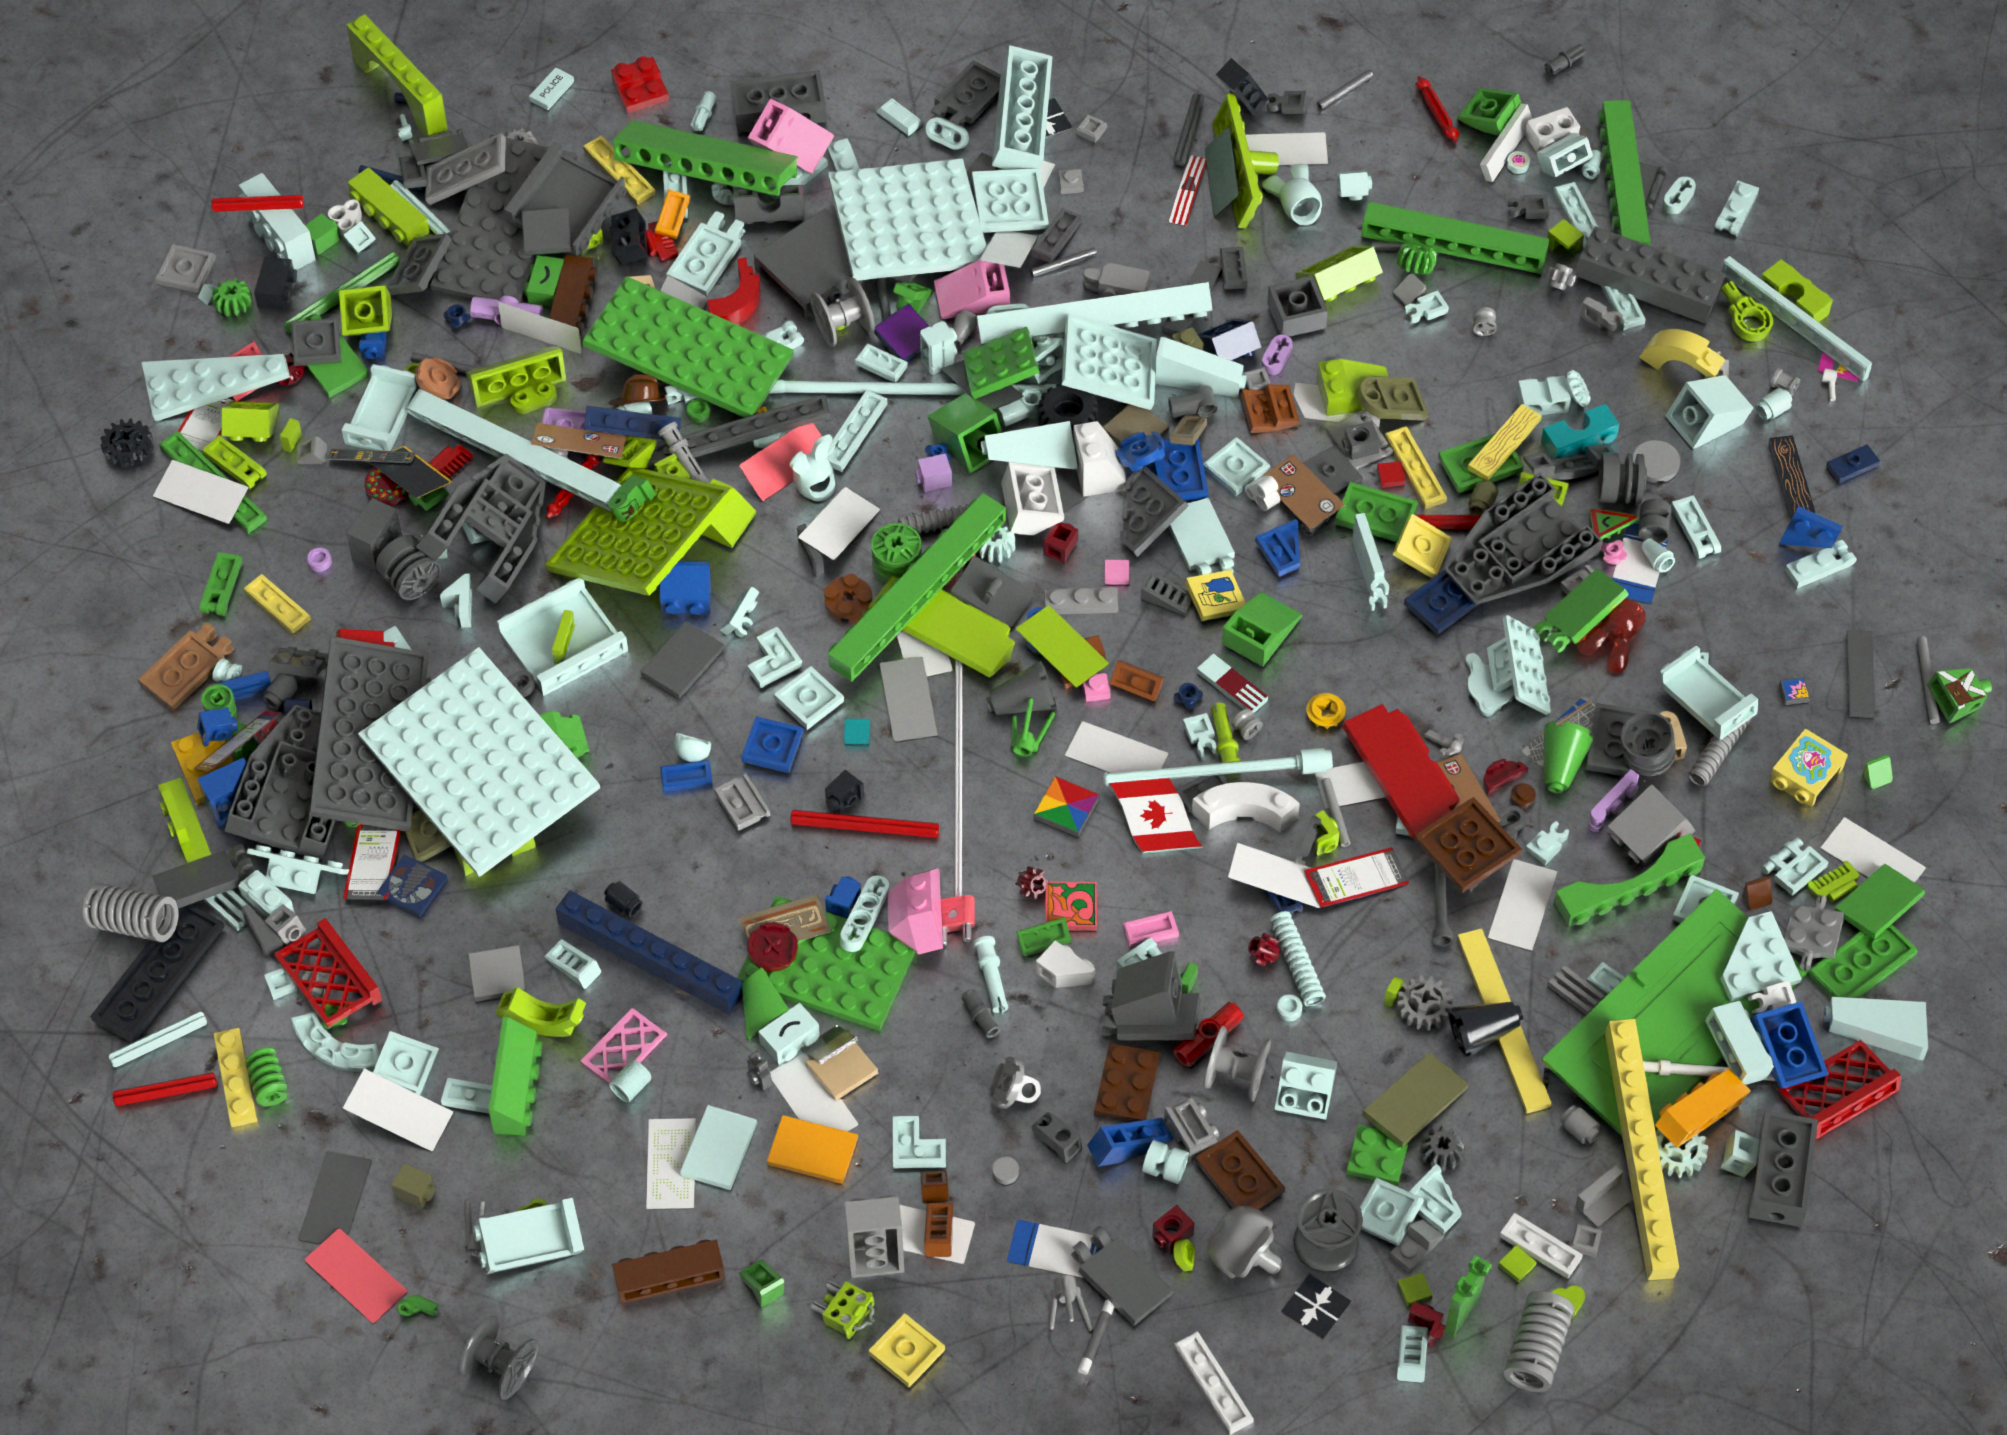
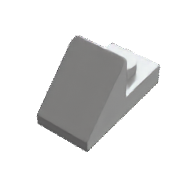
M1424 1219L1412 1223L1408 1226L1407 1235L1403 1238L1400 1245L1390 1252L1389 1258L1411 1273L1444 1238V1235Z

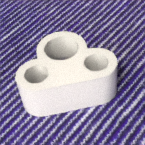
M348 200L344 206L336 205L328 211V218L333 219L338 225L341 238L361 221L362 212L357 200Z
M1272 476L1258 477L1245 486V492L1248 497L1255 500L1258 507L1265 512L1280 503V496L1277 492L1278 484Z

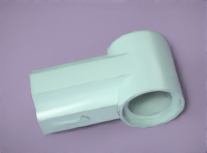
M1033 388L1026 389L1022 393L1024 397L997 407L996 414L1001 425L1006 427L1025 418L1037 419L1039 400H1041L1042 396L1041 392Z

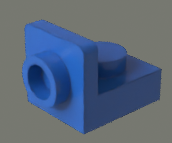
M386 332L362 334V339L359 341L361 358H385Z

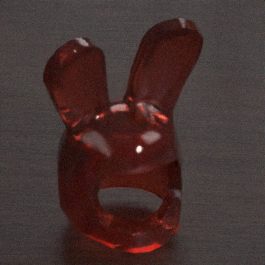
M1625 598L1600 621L1598 626L1591 629L1578 641L1577 647L1579 652L1586 656L1592 655L1607 638L1614 642L1607 660V667L1613 673L1623 672L1628 665L1630 642L1641 631L1646 622L1644 609L1635 601Z

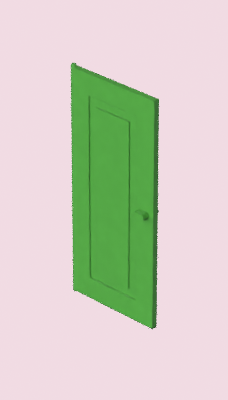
M1718 889L1713 891L1541 1059L1554 1074L1621 1136L1622 1131L1605 1039V1030L1609 1021L1636 1020L1643 1061L1658 1062V1060H1670L1671 1063L1715 1066L1723 1058V1055L1705 1022L1712 1008L1740 1001L1751 1018L1756 1015L1752 1013V1010L1760 1006L1758 1000L1748 1001V997L1729 1002L1720 981L1744 924L1749 917ZM1793 958L1802 979L1808 971H1806V968L1802 970L1799 967L1800 964ZM1645 1072L1654 1126L1661 1118L1659 1112L1669 1103L1674 1105L1675 1101L1682 1094L1688 1093L1704 1076L1683 1074L1661 1076L1655 1072Z

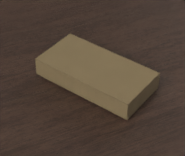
M1184 415L1170 435V443L1194 445L1207 426V418Z

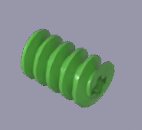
M273 1047L255 1050L245 1060L257 1103L265 1107L277 1105L288 1098V1095L285 1093L287 1085L283 1082L284 1076L281 1074L282 1069L278 1065L279 1060L275 1056L276 1050Z

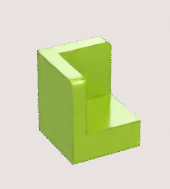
M1563 219L1548 231L1547 238L1550 239L1548 248L1553 251L1559 245H1563L1567 249L1574 247L1579 251L1583 245L1584 234Z

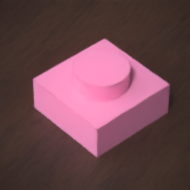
M1106 673L1095 674L1082 683L1086 702L1110 699V689Z

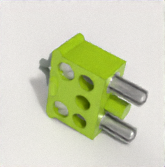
M829 1280L825 1287L834 1292L836 1296L834 1297L829 1293L826 1294L824 1302L829 1304L828 1307L817 1301H813L810 1307L813 1311L823 1316L824 1324L844 1334L846 1339L852 1338L857 1330L863 1329L866 1325L872 1326L875 1322V1319H873L875 1302L872 1292L867 1293L845 1281L843 1286H840ZM869 1314V1320H870V1321L863 1322L864 1319H865V1318L867 1317V1315Z

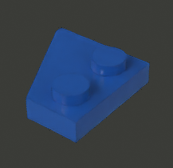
M1798 506L1779 543L1782 545L1832 548L1843 526Z
M1296 519L1255 536V543L1278 577L1300 568L1298 521Z

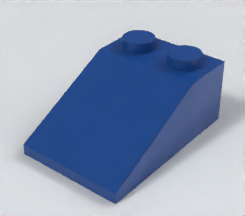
M1802 1001L1762 1012L1750 1018L1755 1031L1761 1037L1762 1045L1772 1058L1774 1067L1770 1073L1780 1089L1829 1075Z

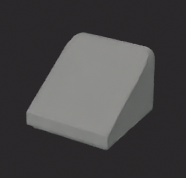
M1411 273L1393 291V295L1405 306L1417 303V298L1426 295V286Z
M317 436L298 443L296 463L298 465L325 463L327 444Z

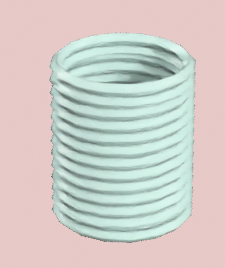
M631 1060L613 1078L609 1085L618 1098L625 1102H631L652 1078L650 1072L640 1062Z

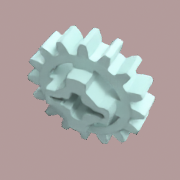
M1657 1129L1656 1138L1662 1170L1664 1168L1668 1169L1667 1175L1670 1176L1674 1171L1677 1172L1678 1178H1681L1683 1172L1692 1176L1693 1168L1697 1171L1701 1170L1702 1163L1706 1162L1708 1145H1704L1705 1136L1698 1137L1697 1134L1676 1148ZM1667 1139V1144L1662 1148V1143ZM1696 1150V1155H1695V1157H1694L1693 1159H1691V1155L1693 1154V1151Z

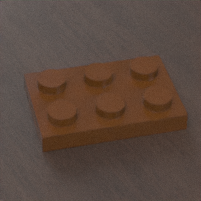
M1109 1043L1094 1116L1125 1122L1147 1120L1160 1060V1052Z
M1238 1130L1195 1157L1197 1165L1233 1209L1237 1206H1250L1259 1210L1285 1193V1186Z

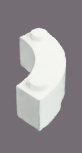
M1235 782L1210 788L1193 798L1192 815L1208 830L1223 822L1236 820L1237 817H1253V820L1265 823L1281 833L1298 819L1300 803L1285 792L1268 785Z

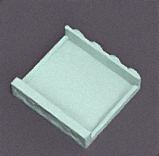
M581 578L567 582L563 587L546 593L542 598L525 604L521 609L511 614H506L497 621L499 635L524 670L533 675L535 685L543 696L628 651L626 636L622 631L617 632L585 589L584 580ZM564 610H570L574 613L575 628L565 661L556 664L553 660L552 647Z

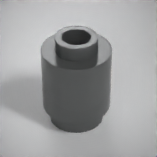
M279 673L265 689V695L262 697L263 701L274 710L284 707L285 699H290L298 690L297 680L290 674Z

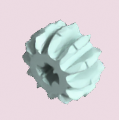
M1001 526L977 553H980L981 559L988 558L990 563L996 559L999 563H1001L1002 558L1009 559L1011 553L1015 550L1014 533L1010 532L1009 526L1004 528Z

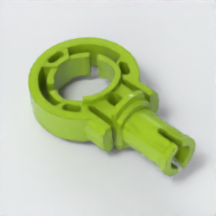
M1733 281L1723 285L1720 290L1731 304L1728 312L1733 317L1731 323L1734 332L1742 339L1752 342L1766 338L1773 326V316L1769 309L1755 302L1751 296H1742ZM1755 316L1759 318L1763 324L1761 327H1750L1749 331L1746 330L1747 325L1743 321L1744 317Z

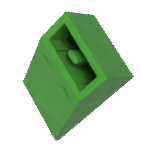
M1260 592L1236 610L1224 625L1222 644L1263 667L1301 619L1302 614Z

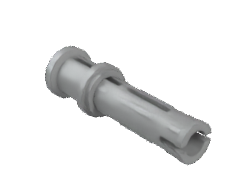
M673 422L663 427L658 432V435L662 436L669 446L668 451L676 454L679 462L689 473L690 479L710 483L687 447L688 441L681 436L677 429V423Z

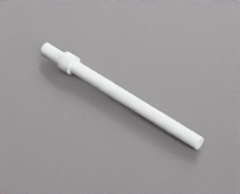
M1658 1060V1062L1643 1061L1645 1072H1655L1661 1076H1669L1670 1074L1712 1076L1715 1072L1721 1074L1729 1068L1671 1063L1670 1060ZM1769 1073L1768 1077L1765 1079L1768 1081H1775L1771 1073Z

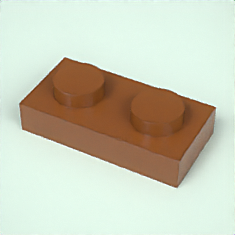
M1118 660L1109 684L1156 701L1165 677Z

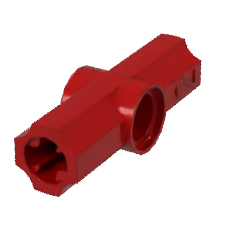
M1228 1001L1214 1015L1203 1019L1199 1023L1195 1040H1184L1174 1049V1054L1178 1061L1184 1066L1191 1067L1204 1054L1213 1050L1220 1028L1225 1026L1228 1034L1244 1020V1014L1234 1002ZM1208 1032H1209V1033H1213L1214 1035H1213V1036H1206L1205 1033H1208Z

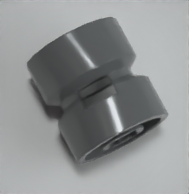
M1648 499L1644 501L1640 506L1638 536L1643 542L1651 538L1657 543L1662 544L1670 536L1671 506L1661 499Z

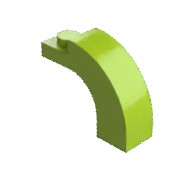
M517 987L503 993L495 1014L502 1019L503 1017H509L537 1031V1034L566 1037L570 1036L574 1027L582 1021L586 1003L579 998L562 1004L547 1003L532 997Z

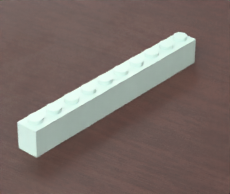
M1209 282L980 315L976 319L980 345L1024 327H1028L1032 342L1045 338L1046 335L1055 334V338L1065 337V320L1068 314L1113 327L1124 324V328L1137 327L1138 322L1147 321L1148 325L1161 323L1162 318L1170 317L1171 322L1184 320V315L1193 314L1194 318L1206 317L1207 312L1212 311Z

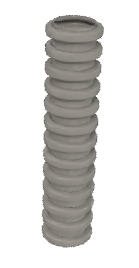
M965 504V507L958 505V508L953 506L950 510H947V508H943V511L936 509V512L930 510L927 514L921 512V515L914 513V516H910L908 514L905 518L899 516L898 523L909 525L918 534H921L922 531L928 533V530L935 532L936 529H939L941 531L945 527L949 529L954 519L958 515H962L968 509L969 504Z
M1751 719L1721 740L1715 735L1711 738L1703 753H1701L1692 769L1688 772V776L1693 783L1699 786L1708 785L1709 780L1712 779Z

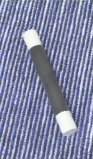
M1108 1299L1105 1300L1077 1371L1079 1373L1088 1374L1113 1312L1114 1306Z

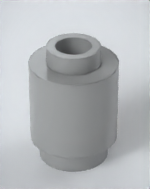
M1575 1105L1571 1106L1561 1118L1564 1128L1582 1144L1586 1142L1592 1143L1600 1134L1598 1130L1600 1124L1582 1108H1577Z

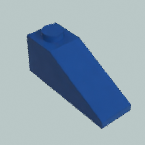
M1163 1118L1102 1126L1087 1146L1099 1167L1118 1164L1148 1151L1153 1140L1167 1144L1172 1142L1174 1138Z

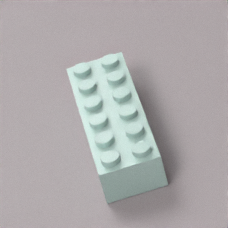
M1009 45L1001 66L992 166L1006 170L1040 168L1044 157L1052 56Z

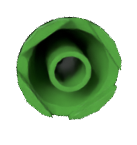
M1551 721L1546 723L1544 727V785L1553 793H1562V791L1569 789L1593 742L1594 735L1589 736L1590 730L1578 724L1564 721V726L1556 725L1557 721Z

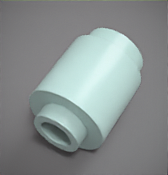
M1777 388L1759 400V403L1755 406L1756 411L1763 420L1774 419L1791 408L1792 397L1787 390Z

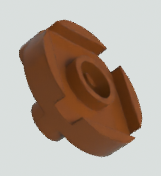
M847 574L845 577L835 579L825 588V608L837 620L843 618L849 619V621H857L868 610L872 602V590L864 580L858 578L855 574ZM845 596L853 597L851 602L849 600L843 601Z

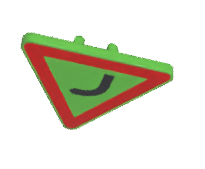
M1595 508L1590 509L1592 529L1601 540L1604 538L1609 540L1611 538L1610 535L1614 533L1620 534L1623 528L1639 521L1638 515Z

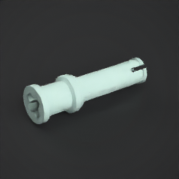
M983 936L972 943L973 948L977 950L979 958L977 965L984 973L992 1011L999 1013L998 1007L1000 1004L1001 1012H1004L1009 1007L998 970L1000 958L995 953L994 945L996 942L992 936Z

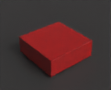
M1401 461L1377 464L1381 488L1405 485Z

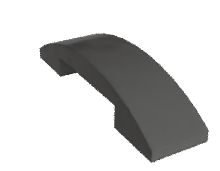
M1607 443L1587 446L1584 455L1550 460L1545 453L1526 455L1523 457V461L1536 475L1541 472L1545 478L1574 479L1598 472L1602 452H1616Z

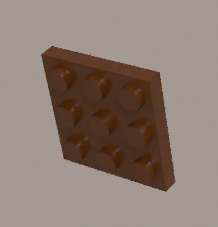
M1472 797L1414 836V841L1461 893L1470 889L1522 853V848L1475 797Z

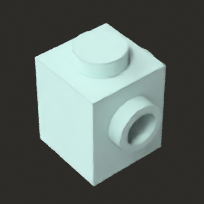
M1365 170L1337 172L1338 195L1340 197H1349V200H1362L1364 195H1369L1368 189H1372L1371 175L1368 176Z

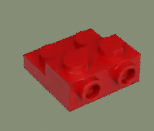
M641 56L633 63L627 65L626 63H619L614 69H611L612 82L627 113L669 100V93L661 79V72L654 57L647 58L646 56Z

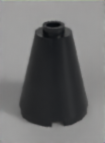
M1513 1002L1458 1006L1448 1009L1450 1012L1448 1013L1450 1027L1454 1039H1458L1459 1043L1463 1045L1458 1048L1464 1058L1474 1055L1518 1028L1520 1021L1523 1020V1014L1519 1005L1515 1006Z

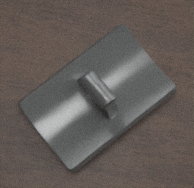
M976 556L971 559L965 571L950 591L952 595L1007 624L1011 629L1035 595L1033 590Z

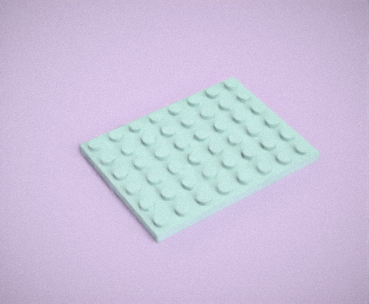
M480 647L358 733L364 744L478 877L600 789V784Z

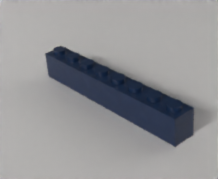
M571 890L568 891L555 909L559 925L728 1015L731 1014L743 997L742 981Z

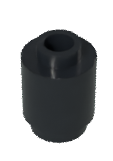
M621 881L611 883L604 892V895H606L605 902L623 916L633 917L643 904L639 899L640 896Z

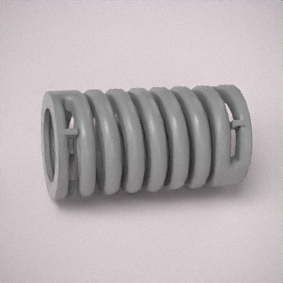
M97 883L88 890L82 908L84 922L90 928L107 930L157 942H165L172 936L179 917L177 903L172 897L158 894L153 895L152 893L103 883Z
M1533 1291L1528 1294L1524 1311L1521 1315L1522 1318L1516 1331V1337L1510 1350V1356L1507 1359L1503 1372L1504 1377L1511 1384L1531 1392H1546L1551 1388L1554 1378L1553 1373L1557 1369L1556 1364L1559 1362V1355L1562 1353V1346L1565 1343L1564 1337L1568 1333L1567 1328L1571 1324L1575 1311L1572 1303L1566 1298L1548 1291ZM1526 1380L1530 1382H1535L1537 1384L1527 1383Z

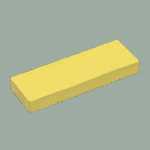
M263 574L243 588L245 594L291 634L297 632L311 620L310 615Z

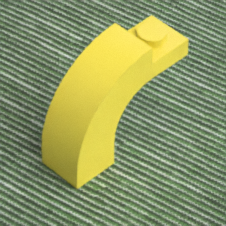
M1667 329L1656 333L1639 356V358L1657 370L1667 361H1681L1689 364L1708 378L1715 377L1726 360L1707 347L1710 341L1695 333L1680 329Z

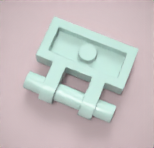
M1798 837L1791 842L1787 841L1782 846V850L1776 855L1772 854L1766 859V863L1761 866V870L1765 874H1769L1772 870H1777L1778 873L1775 874L1774 881L1792 896L1828 865V861L1811 846L1807 847L1804 851L1799 849L1803 842ZM1788 857L1793 858L1788 864L1784 862Z

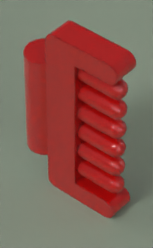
M658 221L648 223L646 236L650 256L658 255L660 261L677 258L678 250L673 243L674 240L671 237L655 233Z
M457 445L453 450L447 446L428 464L446 477L451 478V474H456L460 467H464V463L467 464L468 461L473 460V454L461 445Z

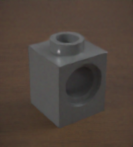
M1370 421L1345 428V438H1342V445L1344 451L1349 452L1352 460L1379 453L1380 439L1373 422Z

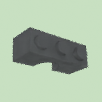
M783 185L780 188L779 198L774 202L762 201L757 191L734 187L735 220L744 222V224L762 221L774 223L785 220L789 222L804 220L803 185Z

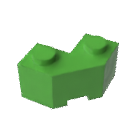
M555 711L539 715L576 758L590 752L579 715L571 714L569 718L561 717L560 712Z

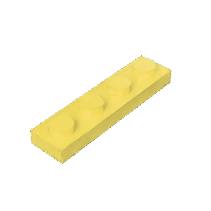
M240 1028L214 1033L230 1124L232 1127L258 1122L248 1069L245 1065L246 1057Z

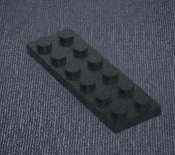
M191 904L178 908V923L172 936L165 942L150 940L91 1014V1020L131 1043L135 1042L225 927L223 921Z

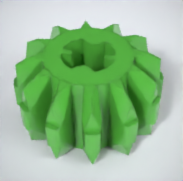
M1413 242L1404 243L1398 251L1397 264L1407 272L1420 275L1430 274L1436 264L1437 253L1426 245Z
M226 278L225 283L218 282L217 288H213L212 302L219 314L225 313L227 317L231 314L238 316L239 312L246 313V307L251 306L252 293L245 281L239 282L237 278L229 281Z

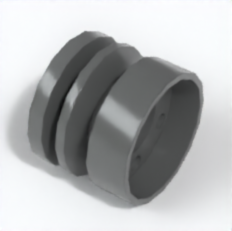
M1602 452L1598 477L1599 502L1615 503L1618 493H1622L1624 503L1629 504L1631 493H1633L1634 504L1640 505L1647 482V468L1644 455L1637 454L1635 465H1633L1632 454L1630 453L1627 454L1624 464H1620L1618 453Z
M404 535L390 542L381 551L376 561L377 571L387 582L391 583L392 588L405 600H413L427 593L440 578L442 570L437 560H433L416 548L419 540L413 535Z
M1650 711L1636 713L1627 719L1621 731L1623 755L1627 766L1639 775L1649 777L1660 775L1668 770L1675 761L1676 755L1672 724L1663 715Z

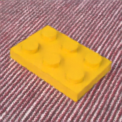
M199 732L171 742L196 805L205 802L198 778L234 762L230 754L211 771L194 769V767L225 743V740L210 741L209 746L204 747Z

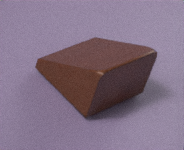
M1769 876L1745 883L1742 897L1749 910H1755L1772 904V889Z
M947 1171L921 1173L923 1203L947 1202L949 1200Z

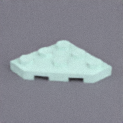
M1772 911L1751 916L1744 924L1740 937L1720 978L1729 1002L1743 999L1756 993H1763L1762 989L1788 980L1790 985H1794L1802 980Z

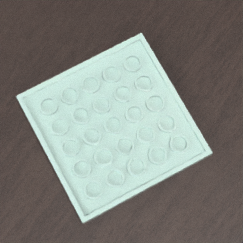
M963 159L828 172V181L852 278H856L857 281L959 270L980 260L987 248Z

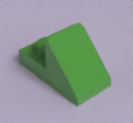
M913 281L896 283L893 292L900 295L896 308L899 310L909 303L919 313L933 290Z
M762 1259L739 1272L742 1281L753 1290L761 1307L784 1294L783 1278Z

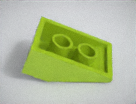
M1345 359L1318 362L1317 382L1326 416L1365 410L1358 401L1357 389L1367 377H1389L1386 366Z

